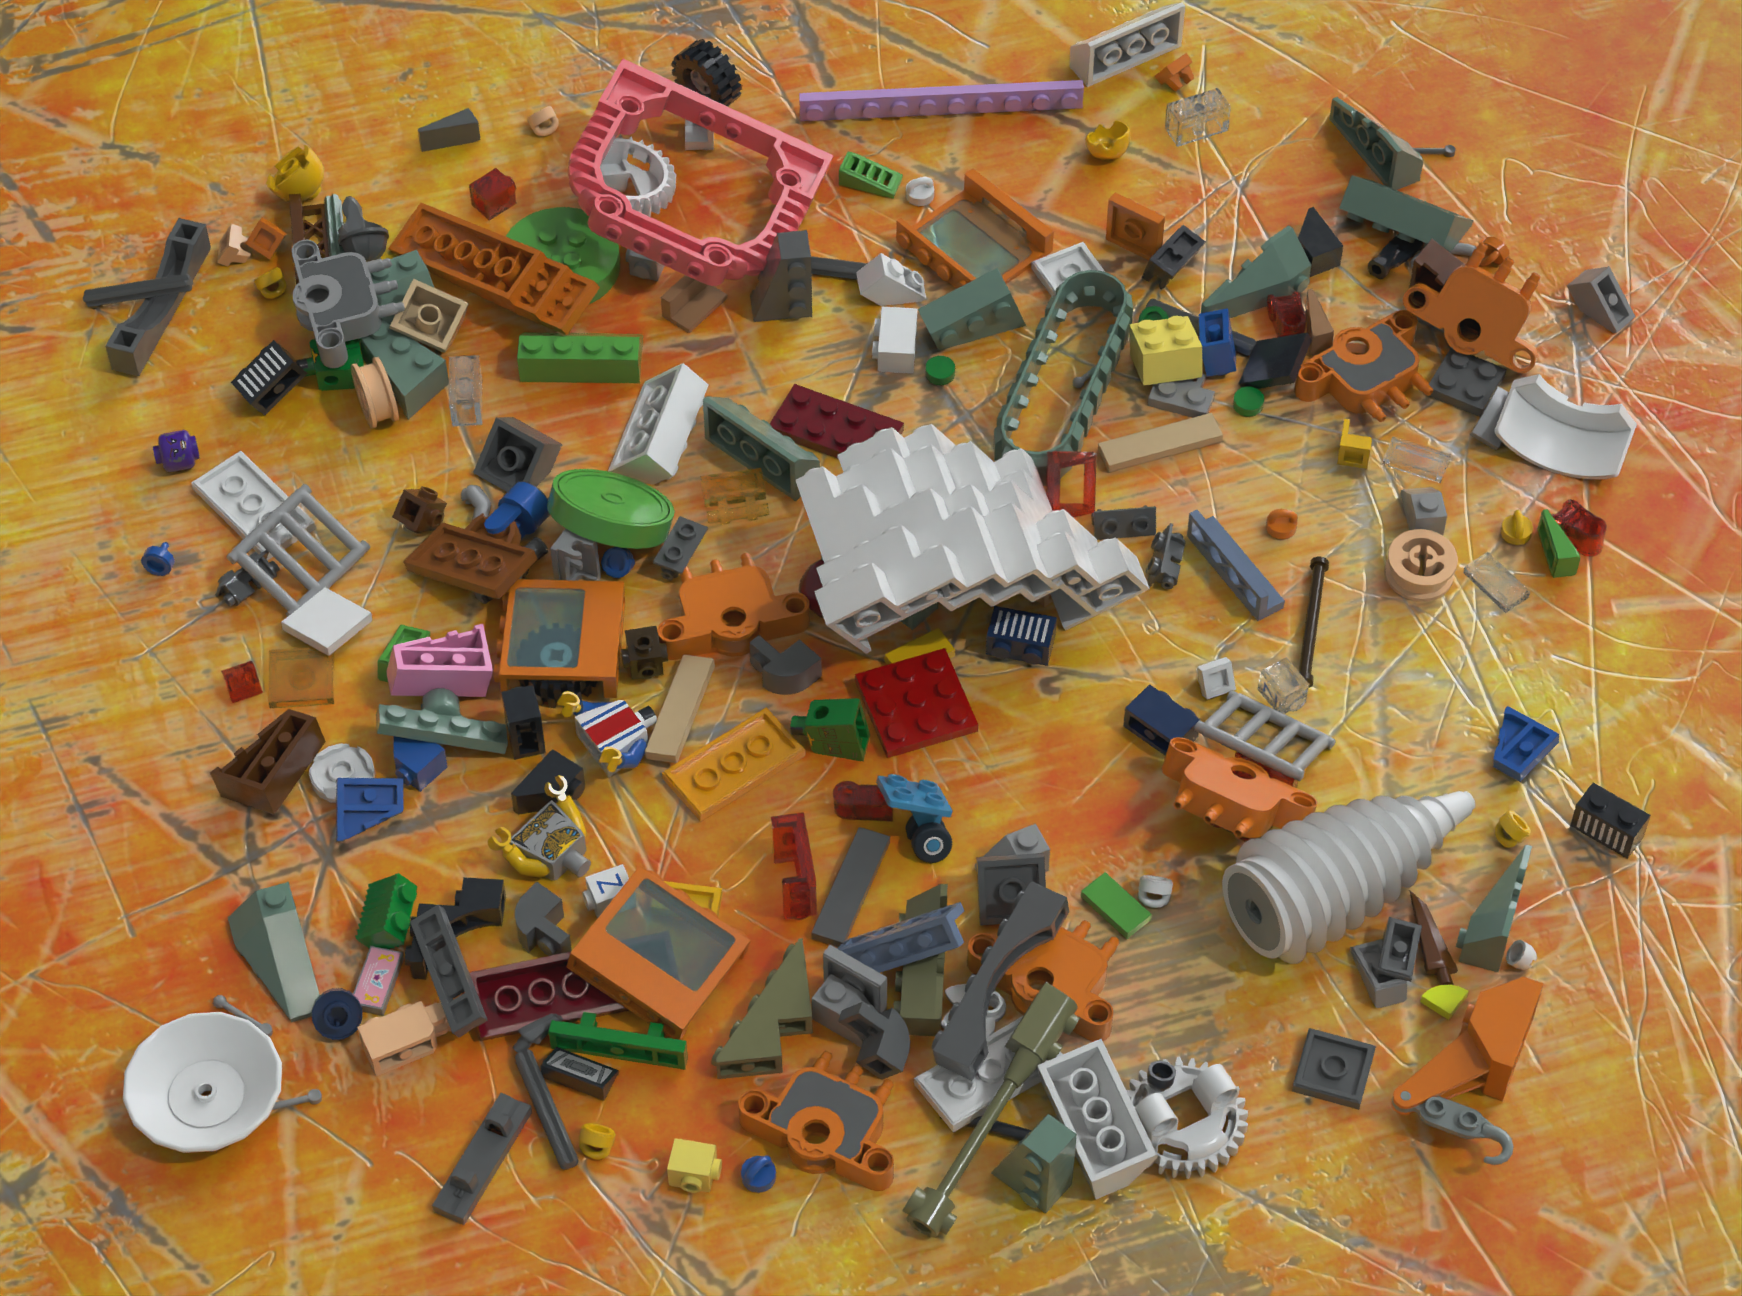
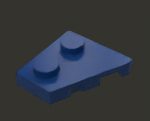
M1507 706L1504 711L1503 725L1499 732L1498 746L1493 758V767L1521 782L1559 743V734Z
M336 779V842H343L403 812V779Z

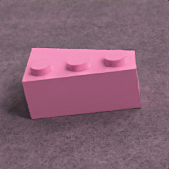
M483 624L475 625L473 630L458 633L457 630L447 632L446 637L431 640L430 637L393 645L386 671L390 694L395 696H424L430 690L445 688L451 690L457 696L486 697L493 669Z

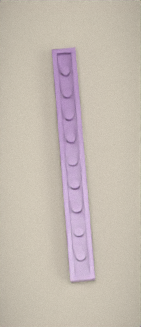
M1083 80L799 93L800 121L1083 108L1084 85Z

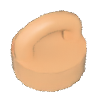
M547 106L527 117L529 125L538 136L552 134L559 125L558 118L551 106ZM548 119L551 120L552 123L548 128H539L538 125Z

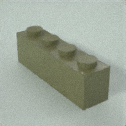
M940 884L908 899L906 913H899V922L946 907L948 884ZM945 952L903 965V971H896L895 992H901V1001H894V1010L903 1018L909 1035L936 1036L941 1030Z

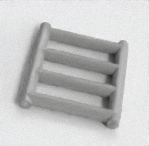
M303 484L226 556L232 564L237 562L270 593L288 611L286 613L287 617L324 587L329 589L370 549V545L366 541L362 540L359 542L310 494L312 491L306 484ZM300 503L351 550L340 561H337L290 515ZM279 523L330 570L318 582L268 534ZM258 542L309 590L297 602L247 555Z
M1233 690L1228 693L1227 701L1205 722L1199 720L1194 726V731L1298 781L1303 779L1305 769L1325 748L1331 750L1336 743L1335 739ZM1238 707L1255 714L1234 736L1218 728ZM1267 721L1284 728L1263 750L1246 742ZM1296 734L1313 742L1293 763L1275 756Z

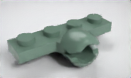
M445 688L430 690L422 698L421 710L407 709L398 705H378L376 712L377 734L501 754L506 752L508 745L506 725L495 721L468 719L460 714V701L451 690Z

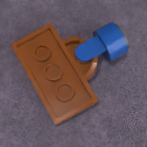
M517 482L499 500L498 508L489 517H485L484 513L473 519L465 529L442 522L404 561L405 567L409 572L499 600L537 560L535 551L520 546V542L526 534L534 533L550 516L547 510L548 498L535 485L528 482Z

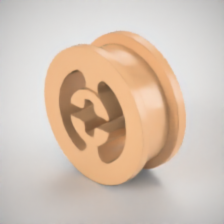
M374 357L371 364L361 367L356 363L352 364L351 374L355 390L370 428H376L377 422L389 418L393 422L398 421L399 414L396 400L380 358Z
M1426 529L1406 531L1397 536L1390 545L1385 565L1386 580L1397 594L1409 600L1424 602L1438 599L1447 593L1453 583L1458 563L1457 552L1452 543L1437 532ZM1419 555H1424L1422 563L1423 576L1418 575L1420 568Z

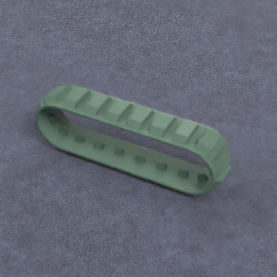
M1086 270L1077 272L1066 278L1056 288V295L1050 297L1045 309V317L1041 318L1035 332V339L1031 340L1026 352V360L1022 361L1016 374V382L1012 383L1007 395L1006 404L1002 406L997 417V427L994 429L993 440L994 461L1001 459L1005 453L1011 450L1020 449L1013 444L1010 436L1019 427L1020 422L1018 418L1022 409L1027 408L1029 404L1027 397L1031 388L1036 386L1039 381V377H1037L1041 365H1045L1048 360V355H1046L1051 343L1056 342L1058 337L1056 331L1060 322L1065 321L1067 313L1078 307L1096 306L1110 311L1113 316L1117 317L1115 324L1110 325L1107 330L1109 338L1106 345L1101 346L1098 355L1101 357L1097 366L1090 370L1089 377H1091L1089 385L1087 389L1081 391L1079 398L1082 401L1078 411L1073 412L1070 417L1072 425L1068 434H1063L1060 441L1061 444L1051 450L1041 452L1024 450L1032 457L1043 486L1050 485L1061 479L1072 469V461L1078 459L1083 447L1084 437H1087L1093 423V415L1097 414L1102 402V394L1106 392L1110 383L1111 372L1115 371L1120 359V352L1124 349L1129 338V324H1132L1133 316L1132 295L1126 292L1125 285L1115 276L1104 271Z

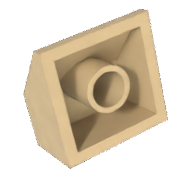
M413 279L402 301L405 310L395 314L389 329L445 353L452 345L464 321L469 303Z

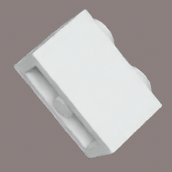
M882 306L881 319L875 318L874 336H879V341H873L872 359H878L879 372H914L918 308Z

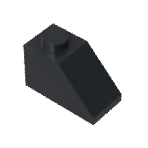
M1314 207L1309 208L1298 239L1311 263L1310 277L1341 265L1343 245Z
M552 749L512 791L511 797L514 812L517 814L539 812L551 800L556 803L558 801L556 797L548 796L545 793L544 787L549 782L555 791H559L560 786L555 780V777L558 775L563 776L567 781V789L564 792L566 796L570 795L572 800H577L585 789L583 768Z

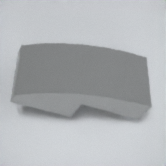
M1499 386L1496 388L1481 417L1470 433L1472 437L1494 450H1497L1502 443L1495 434V427L1509 392Z

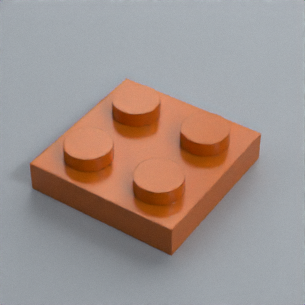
M1115 192L1108 201L1106 240L1149 260L1162 247L1165 216Z

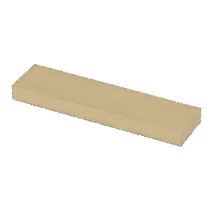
M1208 413L1098 443V451L1108 472L1222 442L1223 434L1213 414Z
M683 655L645 749L646 759L672 763L678 762L715 668L713 658Z

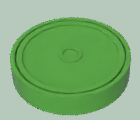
M571 207L544 209L532 213L516 223L506 237L542 251L547 258L567 265L574 273L591 279L598 284L600 288L589 304L603 297L615 284L620 272L619 244L592 232L587 223L589 216L582 209Z
M574 469L558 474L553 480L547 502V510L551 517L569 531L598 543L632 549L651 548L664 543L669 535L675 513L670 500L653 487L621 474L594 469Z

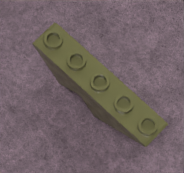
M799 938L795 945L790 944L784 953L782 964L778 970L773 969L770 972L760 995L756 994L752 998L747 1009L748 1013L744 1019L736 1021L729 1035L730 1039L724 1047L719 1046L715 1051L711 1064L717 1067V1079L783 1073L780 1037L813 1033L803 938Z

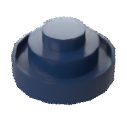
M332 988L323 992L315 1000L312 1007V1021L316 1030L322 1036L332 1040L344 1039L358 1030L357 1027L360 1026L362 1021V1006L359 999L352 992L343 988Z

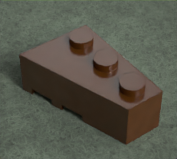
M1431 239L1414 259L1409 288L1415 284H1424L1440 293L1449 276L1457 267L1464 263L1435 240ZM1414 291L1411 293L1412 303L1418 306L1425 305L1426 299L1422 292ZM1467 318L1461 321L1460 327L1480 336L1481 327L1476 320Z
M291 709L286 710L257 734L259 739L248 748L243 749L241 747L234 753L235 758L222 769L216 767L210 772L221 797L272 814L277 812L326 742L316 717Z

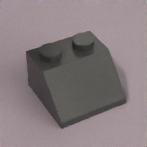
M496 417L473 473L506 492L517 482H528L537 487L551 472L562 444L514 417Z

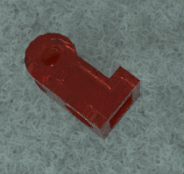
M842 781L834 787L833 804L837 816L850 820L893 822L894 808L888 806L878 785H858L852 781Z

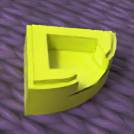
M1439 985L1427 990L1421 996L1420 1002L1449 1020L1467 998L1469 991L1455 985Z

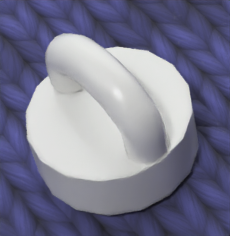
M929 177L911 180L906 185L907 201L915 206L930 204L934 199L933 180Z
M1143 875L1140 877L1138 898L1140 902L1151 908H1161L1167 905L1171 897L1173 882L1164 877ZM1147 892L1160 894L1162 898L1154 900L1148 898L1146 894Z

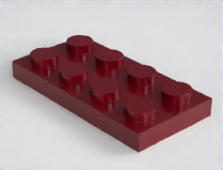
M797 384L793 385L770 422L773 429L783 436H789L796 444L839 459L837 455L846 451L849 446L868 440L882 429L892 427L901 435L904 431V422Z

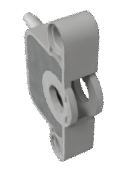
M301 240L293 245L292 256L299 283L293 290V303L297 310V319L301 326L313 331L323 365L329 368H338L344 365L348 359L346 341L374 334L379 330L383 317L395 315L405 310L403 302H393L381 306L378 304L376 295L398 289V284L396 280L373 284L370 273L391 267V260L386 258L366 262L362 255L354 252L321 258L319 248L312 240Z

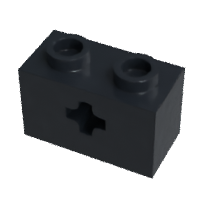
M533 685L515 687L501 692L506 729L514 760L546 753L542 719Z

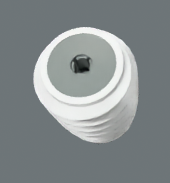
M1457 791L1438 797L1423 796L1419 800L1410 796H1400L1396 799L1389 796H1376L1371 801L1356 799L1348 803L1347 806L1334 805L1329 807L1324 813L1314 812L1307 815L1302 821H1290L1282 829L1267 831L1261 839H1250L1239 849L1236 863L1229 866L1223 875V896L1230 917L1241 936L1256 952L1267 958L1278 957L1284 962L1298 964L1304 959L1306 951L1317 953L1325 947L1326 941H1339L1346 929L1354 930L1361 927L1365 916H1377L1382 910L1383 903L1395 902L1400 896L1401 887L1409 888L1413 886L1417 880V868L1424 870L1430 866L1431 849L1442 848L1443 838L1450 831H1454L1459 823L1471 815L1472 810L1475 808V800L1467 791Z

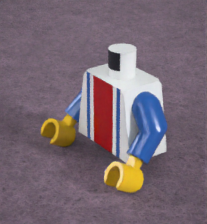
M565 691L562 693L557 704L564 706L561 711L563 716L571 717L572 714L576 715L575 725L578 738L608 777H611L620 769L636 768L639 765L648 744L646 728L657 722V717L650 706H646L634 713L624 700L591 703L579 700L578 696L573 692Z

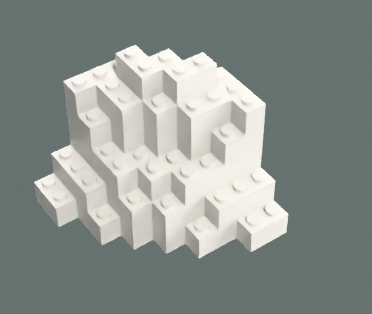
M932 424L918 427L912 434L903 437L891 427L876 432L873 437L862 443L852 444L846 451L838 454L843 473L835 476L822 466L808 470L804 476L795 480L825 563L816 568L823 587L814 592L826 626L866 654L872 651L867 637L937 602L941 603L948 610L953 611L979 597L992 607L1019 593L1031 602L1051 594L1062 626L1065 630H1068L1150 589L1137 556L1116 537L1105 539L1098 543L1097 539L1064 509L1052 510L1032 457L1022 448L1011 450L1005 453L1001 459L994 462L971 441L955 446L951 440Z

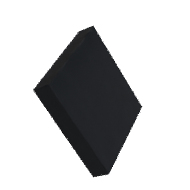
M1301 333L1256 341V345L1238 383L1240 387L1260 389L1294 383L1312 341L1309 334Z

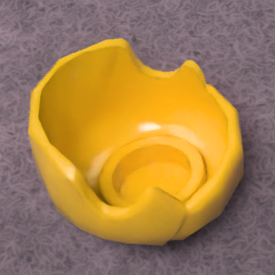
M1115 120L1110 128H1105L1102 124H1099L1094 132L1088 133L1085 138V145L1096 158L1102 160L1117 159L1128 149L1130 128L1126 123Z

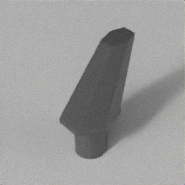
M551 1013L520 1028L518 1031L521 1036L514 1044L513 1049L516 1052H523L529 1049L532 1043L540 1044L549 1034L551 1020L562 1021L563 1018L560 1015Z

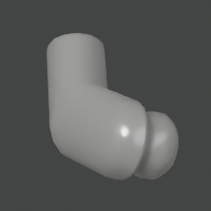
M469 485L467 488H464L461 492L462 501L466 500V504H473L475 507L472 520L484 513L485 517H489L491 501L483 490L477 485Z

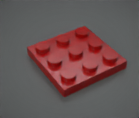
M945 648L855 674V683L887 758L978 732V722Z

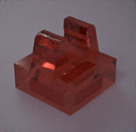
M252 661L221 671L232 703L263 693Z

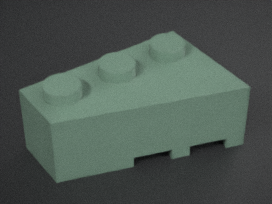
M998 268L918 309L939 351L1026 326Z
M382 320L378 331L369 336L359 338L362 358L366 364H371L374 357L380 358L388 375L395 400L409 420L449 384L446 360L414 339L389 329L390 324Z
M1048 1114L1009 1152L991 1174L1019 1193L1027 1205L1033 1208L1038 1207L1047 1213L1072 1185L1077 1134Z

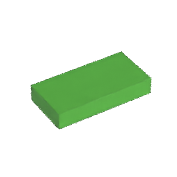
M1106 872L1081 891V898L1126 939H1129L1151 921L1152 914Z

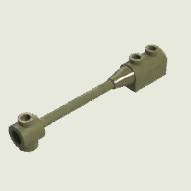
M1045 982L1004 1046L1015 1053L1003 1078L1004 1082L937 1190L929 1187L922 1190L917 1187L902 1210L908 1214L906 1219L910 1225L927 1236L937 1237L939 1232L947 1235L957 1219V1216L952 1214L955 1205L948 1198L1015 1089L1019 1088L1038 1068L1037 1065L1057 1057L1063 1045L1057 1042L1063 1032L1070 1035L1080 1017L1075 1015L1078 1009L1075 1001L1049 983Z

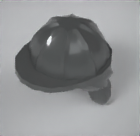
M352 196L346 197L342 204L346 222L338 229L339 246H342L345 253H359L365 258L366 262L379 259L386 250L387 240L389 239L388 230L381 225L366 221L363 218L362 207L358 201Z

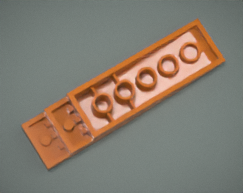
M424 203L418 205L388 248L398 256L417 250L429 272L564 335L569 334L600 288L595 281L574 273L567 265L547 258L538 249Z

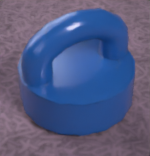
M163 542L160 547L151 546L145 550L141 563L148 572L157 576H164L170 573L175 559L168 551L169 544Z
M614 546L604 552L601 565L607 575L613 578H620L631 572L635 561L629 549Z
M754 1156L747 1159L742 1165V1183L748 1190L760 1193L769 1190L776 1181V1168L770 1156Z

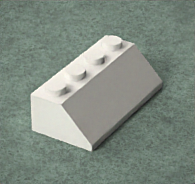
M1181 2L1163 6L1070 47L1069 67L1089 87L1181 47L1185 5Z
M684 363L645 381L608 472L621 474L651 485L665 479H671L678 470L677 464L681 454L687 448L686 441L690 431L696 425L695 418L703 405V399L709 384Z
M1102 1039L1037 1065L1042 1085L1059 1121L1077 1134L1075 1156L1095 1199L1129 1186L1157 1159L1152 1143Z

